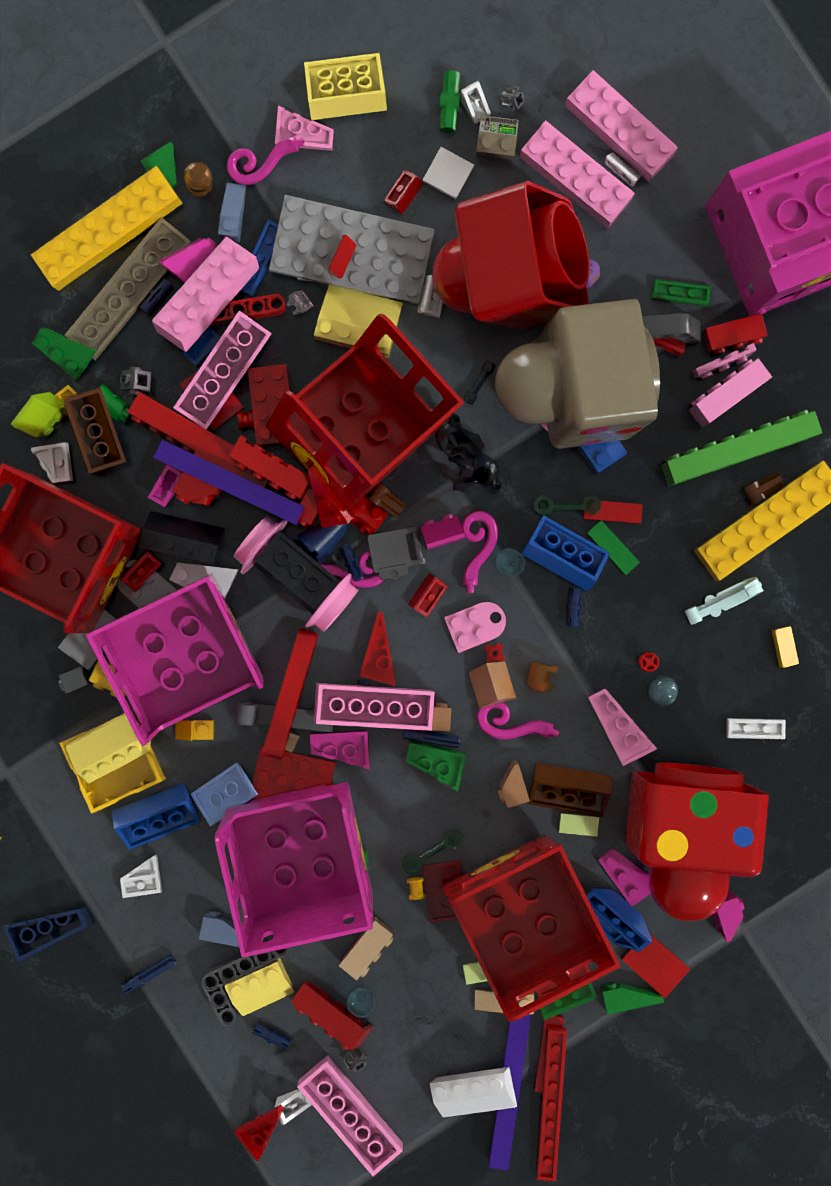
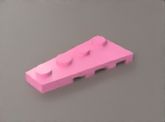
M605 688L588 697L622 766L657 749Z

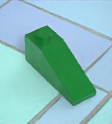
M608 982L600 987L607 1015L664 1003L661 994L629 985Z

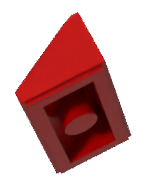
M404 170L383 202L403 214L422 187L423 182L417 175Z
M346 234L343 235L328 268L329 274L339 279H342L356 248V243Z
M673 337L653 339L655 346L677 356H681L685 351L686 344Z
M145 550L123 573L120 579L136 592L157 570L161 563L149 551Z
M428 574L408 605L425 617H428L448 586L435 576Z

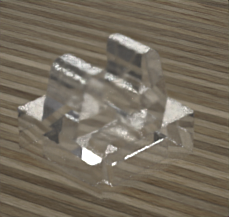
M303 290L293 292L288 296L287 306L294 304L296 310L293 311L294 315L313 307V304Z

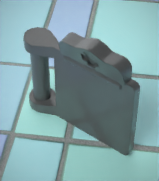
M420 526L368 535L367 539L373 570L375 573H378L381 580H397L399 577L408 575V567L427 563L426 558L423 557L419 537ZM406 534L412 535L416 560L410 559Z

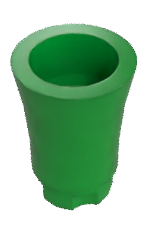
M102 384L100 387L110 416L116 421L119 420L125 424L131 417V414L128 413L131 406L113 393L105 384Z

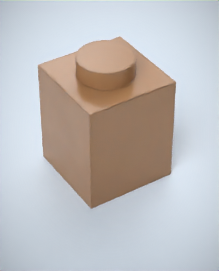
M436 703V706L433 707L432 730L450 731L452 708L448 707V703Z

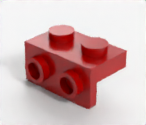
M363 497L348 510L352 517L349 523L360 529L365 535L375 534L388 516L387 512L366 497Z

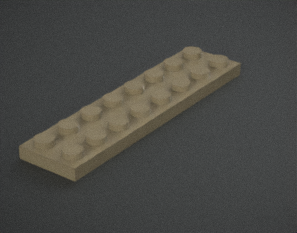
M161 217L66 332L65 336L72 341L82 343L84 346L97 349L92 357L96 361L138 310L139 306L150 295L149 292L154 290L169 272L158 262L192 242Z

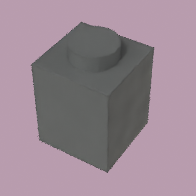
M78 667L59 675L60 680H58L61 690L65 691V693L73 692L91 684L84 667Z

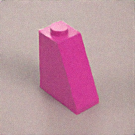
M199 238L162 258L158 263L185 283L216 249L217 244L210 238Z

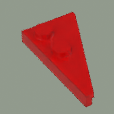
M312 465L308 469V474L321 526L327 528L348 524L352 517L316 465Z
M378 611L359 676L395 686L396 682L384 616L382 612Z
M282 1105L243 1124L234 1132L256 1161L261 1158L283 1112L284 1107Z

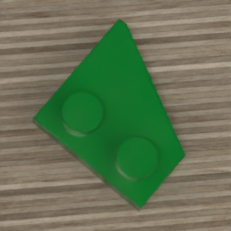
M172 142L141 160L147 172L157 166L172 188L178 185L174 145Z

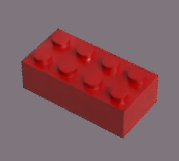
M286 364L248 368L256 444L260 447L282 445L266 427V424L283 394L291 391L288 367Z

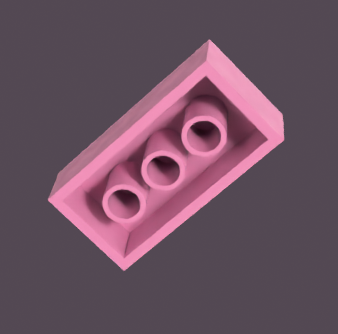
M759 358L754 362L750 359L737 369L739 373L735 370L723 379V385L719 382L707 391L708 396L703 394L691 403L693 407L689 411L701 428L708 425L772 378Z

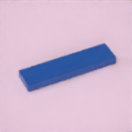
M267 220L252 252L256 256L259 269L240 290V292L253 298L272 258L279 224Z

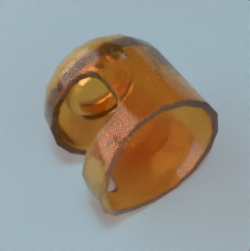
M194 162L187 166L184 173L187 190L194 196L207 194L213 186L210 168L202 162ZM189 187L197 190L205 189V191L202 193H196L192 191Z
M532 661L527 677L528 686L537 692H549L554 686L549 681L550 673H557L559 666Z

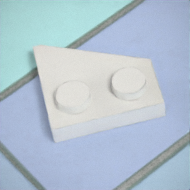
M64 442L31 448L32 453L37 456L40 461L39 464L47 472V476L52 483L73 481L68 443Z
M157 855L152 856L120 879L123 898L162 892Z

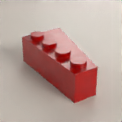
M241 435L229 454V457L235 461L234 465L243 471L245 468L251 470V475L259 480L265 478L269 481V486L276 490L282 488L286 491L285 495L293 500L296 497L302 499L311 483L307 474L288 463H284L277 456L267 453L266 450L257 444H251L247 441V438Z
M310 981L303 983L291 1001L295 1005L294 1009L301 1014L305 1013L310 1017L309 1021L314 1025H320L324 1028L325 1034L339 1040V1044L344 1049L352 1051L360 1046L373 1028V1025L369 1022L366 1025L362 1023L360 1016L355 1012H346L344 1005L339 1001H330V995Z

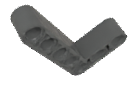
M681 313L642 317L643 325L648 329L653 339L676 337L684 343L701 342V322L690 314Z
M248 701L237 703L235 724L254 725L259 723L270 725L276 705ZM297 708L292 728L333 732L334 725L316 724L314 722V710Z
M289 948L267 952L268 958L266 959L261 958L259 954L243 958L239 955L206 972L201 982L202 987L219 1022L223 1026H231L238 1015V1010L232 1004L224 986L284 957L288 953ZM247 959L251 962V966L245 967L241 961ZM231 968L234 974L227 975L224 969ZM207 977H214L216 979V983L210 984L207 981ZM222 994L225 1000L218 1001L215 995ZM224 1012H231L233 1017L230 1019L226 1018Z

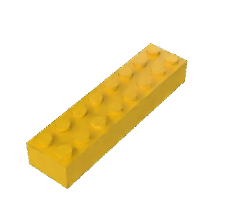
M155 166L36 250L31 256L51 286L59 291L183 203L159 168Z
M824 460L815 464L693 551L715 581L722 580L830 504V468Z

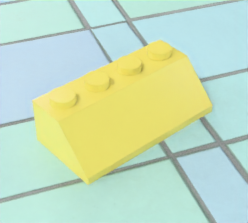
M125 713L66 744V750L76 773L85 781L91 783L150 752L151 740L147 745L142 746Z

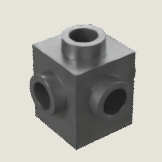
M130 367V370L122 371L120 378L121 390L128 391L129 395H138L139 392L150 391L151 372L143 371L140 367Z

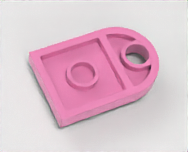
M482 602L444 617L458 653L497 638L503 632L506 625V617L503 610L491 602ZM493 612H498L501 615V620L498 623H493L490 620V615Z

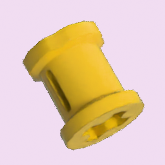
M423 877L407 879L410 888V900L426 897L425 893H423Z

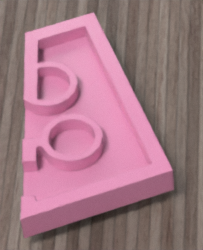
M278 106L275 145L285 138L295 136L296 139L303 138L305 145L298 148L332 151L334 129L313 120L305 119L299 114L291 113Z
M752 343L741 352L734 351L725 356L724 359L719 358L696 368L693 371L695 379L698 377L705 379L712 376V372L715 370L722 372L729 369L732 363L742 364L748 361L747 357L756 351V347Z

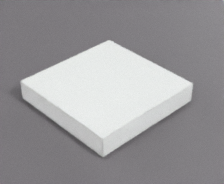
M440 147L423 178V182L456 200L472 172L474 164Z

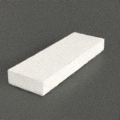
M727 718L726 738L785 739L786 720Z

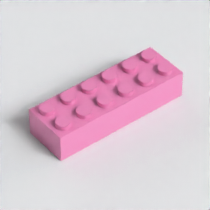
M594 70L566 100L565 107L648 182L664 167L678 149L669 138Z
M547 121L541 125L521 150L520 158L607 229L625 209L635 194Z
M225 237L153 318L152 323L156 331L187 352L257 272L259 265L256 256L228 237Z
M238 311L173 408L202 428L207 429L272 333L241 311Z
M316 683L314 722L326 725L432 731L435 692L424 689Z
M329 1055L299 1079L297 1088L372 1176L376 1175L403 1151V1142Z

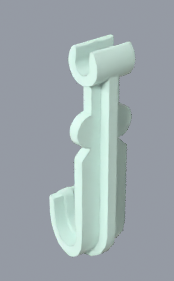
M757 577L746 579L717 593L716 597L713 595L706 596L704 599L705 604L698 607L693 606L684 612L691 625L702 621V618L709 614L713 617H718L721 614V609L726 611L762 593V584L758 581Z

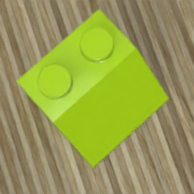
M51 392L35 394L30 397L11 425L36 438L48 436L53 431L52 426L55 422L63 418L65 407Z

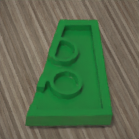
M45 327L39 330L32 342L34 346L74 380L80 378L97 351L95 348H89L78 341H72L65 338L64 335Z
M410 741L406 762L432 775L438 781L444 782L458 792L466 753Z

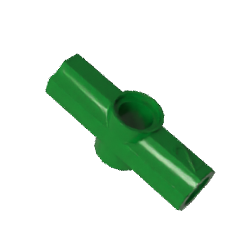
M454 70L444 72L443 91L440 97L441 116L439 131L444 133L456 132V119L460 100V73Z

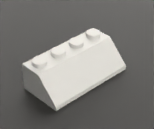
M509 1067L436 1077L430 1083L433 1103L442 1117L517 1107Z

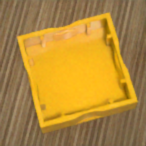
M131 710L136 721L140 724L135 711ZM99 726L59 743L70 768L78 779L80 790L91 814L166 779L151 745L150 752L88 783L76 773L66 750V744Z

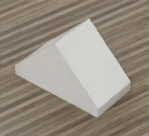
M479 81L461 90L460 101L474 124L480 122L481 115H491Z
M297 1089L277 1097L275 1107L279 1105L284 1107L279 1118L281 1124L284 1125L312 1104Z

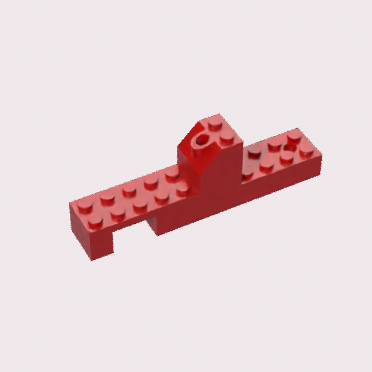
M138 393L128 411L132 415L131 419L143 427L146 424L149 425L148 429L159 436L165 434V438L177 446L179 443L183 444L182 448L189 453L269 490L271 486L268 485V480L265 478L259 480L251 475V470L245 468L243 471L234 465L235 461L229 457L234 445L146 395ZM183 472L172 492L177 494L175 498L188 505L192 502L209 506L212 500L221 497L224 491ZM308 488L300 503L305 509L298 521L299 524L306 528L309 525L313 527L319 518L313 490Z

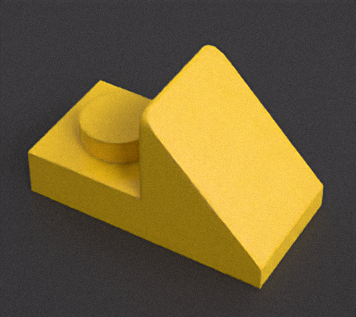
M180 720L175 723V739L187 741L213 740L214 720Z

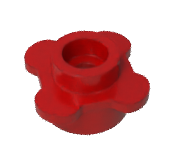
M501 643L485 646L484 650L487 652L486 661L488 663L493 661L502 662L505 659V656L502 654L503 645Z

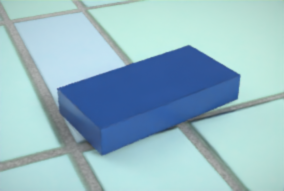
M209 326L187 352L183 351L182 353L198 367L208 357L221 337Z

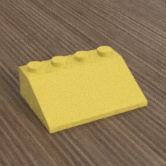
M379 53L304 62L311 120L387 110Z
M329 285L315 328V340L351 349L374 318L380 313L386 315L397 327L403 303ZM386 334L377 347L385 358H389L393 341Z

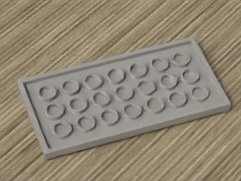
M285 195L269 271L419 305L435 229ZM346 234L356 243V248L342 279L330 275L328 268L343 235Z

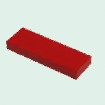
M585 500L583 519L641 524L643 504Z

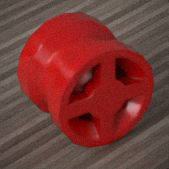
M237 411L239 430H244L248 427L255 429L253 411Z
M645 652L639 656L638 665L642 670L652 672L658 668L659 658L654 653Z

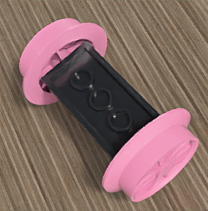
M268 515L248 534L234 554V558L242 563L241 574H245L255 566L313 615L305 625L306 628L316 625L324 632L359 591L350 583L352 574L349 573L340 582L282 533L288 521L276 522Z

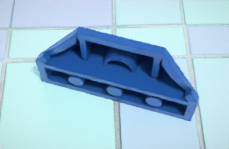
M593 888L586 894L606 937L613 944L640 952L652 942L643 916L614 890Z

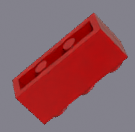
M762 313L708 327L702 332L708 354L714 352L715 355L726 352L725 349L733 348V350L741 349L747 343H754V345L762 343V339L768 336Z

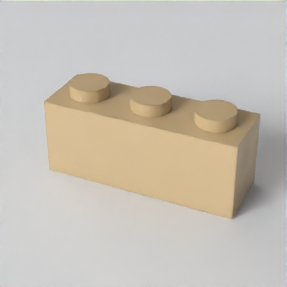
M375 916L373 919V929L363 931L340 960L339 967L356 980L360 976L363 978L370 969L368 967L372 961L376 962L382 953L380 951L384 946L388 947L393 941V930Z

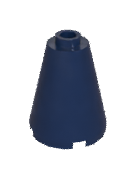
M321 523L296 535L294 540L298 547L302 545L303 551L322 565L347 531V524L323 528Z

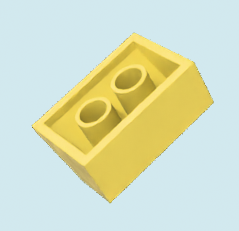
M280 958L224 986L232 1004L242 1016L295 992Z

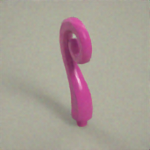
M295 136L281 140L274 146L261 168L248 175L241 174L237 170V161L241 157H246L248 162L243 166V169L249 172L256 166V157L249 149H237L228 158L227 172L239 184L251 185L258 183L273 170L284 155L297 152L299 150L298 147L304 146L303 138L296 139Z
M484 511L469 513L464 518L461 526L465 538L471 542L481 541L485 536V529L483 527H480L476 534L470 532L472 522L482 521L488 529V538L485 545L469 561L464 570L463 585L466 586V593H474V586L478 585L479 568L492 553L498 539L497 524L493 517Z
M370 550L363 552L358 561L362 573L367 575L374 572L373 567L366 565L367 559L371 558ZM321 565L341 581L349 574L348 571L336 565ZM378 573L357 582L353 580L352 576L350 579V583L353 586L361 588L374 587L384 581L379 578Z
M504 702L478 709L477 712L479 727L484 733L496 739H513L527 734H536L548 739L549 736L557 738L559 734L558 730L553 729V724L545 721H530L510 729L493 727L487 721V714L491 709L498 708L502 712L501 717L493 718L492 721L495 725H504L510 718L509 708Z

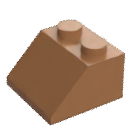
M516 760L511 762L500 783L501 790H498L500 801L502 804H506L507 808L530 801L519 764Z

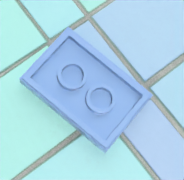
M236 762L190 795L211 827L222 820L227 808L243 805L259 794L240 764Z

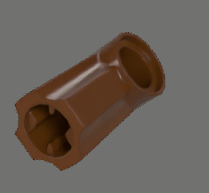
M774 472L764 479L757 480L744 487L743 491L750 504L754 505L767 498V495L779 490L784 484L781 476Z
M380 483L366 497L395 518H398L407 506Z

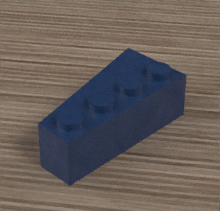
M83 907L2 926L17 961L20 962L94 925L87 908Z

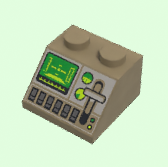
M481 115L476 155L514 159L519 120Z

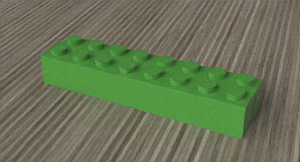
M808 410L791 416L792 419L787 416L773 422L774 425L771 422L755 428V432L753 429H749L738 434L737 438L731 435L720 440L719 444L714 441L702 446L701 450H698V447L690 449L683 453L681 457L679 454L665 459V463L661 465L668 487L822 434L815 411L808 413Z

